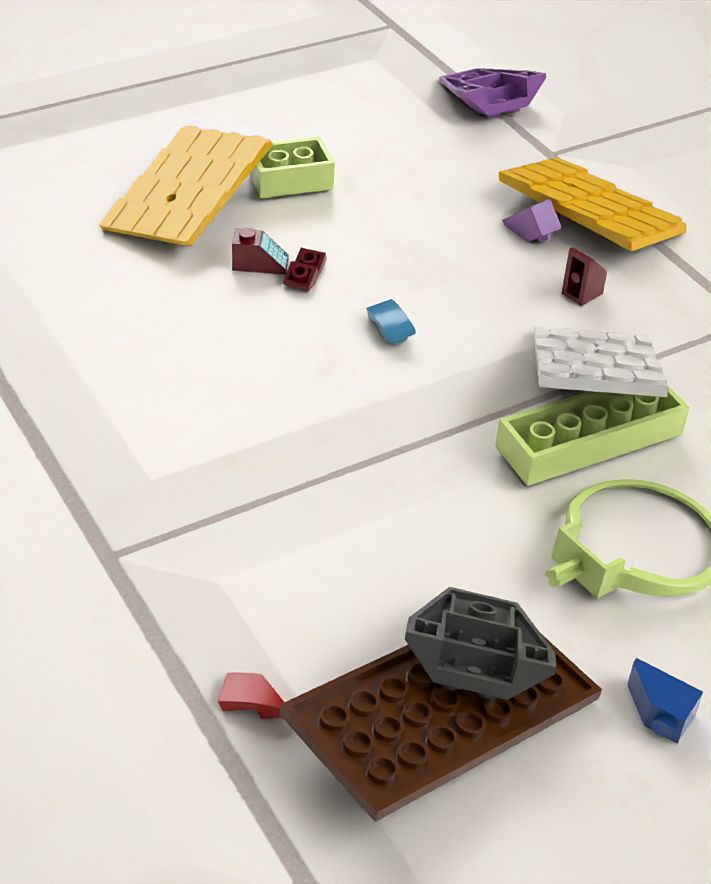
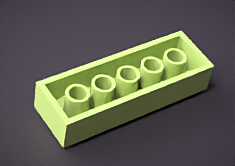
M669 386L667 397L588 391L499 419L495 447L523 482L530 486L683 435L690 407Z

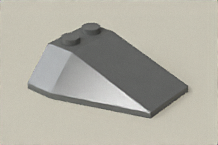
M448 587L408 618L405 641L432 681L439 683L448 690L459 691L464 689L477 692L478 695L486 699L502 698L508 700L555 674L556 658L554 650L517 602Z

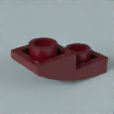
M301 247L295 262L291 261L283 285L310 291L326 263V253Z

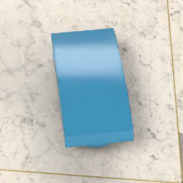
M393 299L366 308L369 319L378 325L380 336L389 343H401L406 341L409 336L416 334L410 319Z

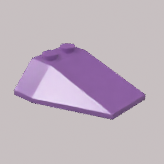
M475 68L440 76L439 81L477 113L485 114L487 118L499 117L502 112L516 113L520 111V108L529 106L545 81L546 73L529 70Z

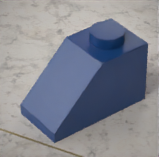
M636 658L632 665L627 686L643 725L653 730L659 736L666 737L678 744L697 713L703 691Z

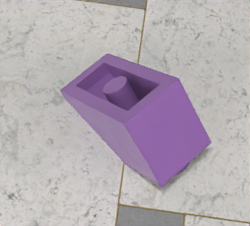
M550 199L530 206L502 220L506 227L526 242L538 238L539 243L553 238L552 232L562 228Z

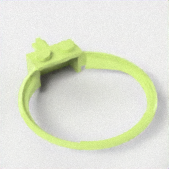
M622 479L595 484L581 491L571 500L566 513L565 525L558 530L551 556L558 565L545 572V575L549 578L548 583L550 586L554 587L557 585L559 587L575 578L597 599L617 588L645 595L667 597L697 592L711 584V565L704 572L694 577L674 579L652 574L631 567L629 571L624 568L626 561L622 557L608 564L602 562L578 540L582 527L580 508L589 496L600 490L614 487H639L655 490L683 502L697 512L710 529L711 514L689 496L658 483Z

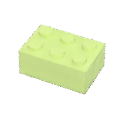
M321 136L272 142V147L249 174L260 198L270 199L283 195L322 192L334 189L335 162Z

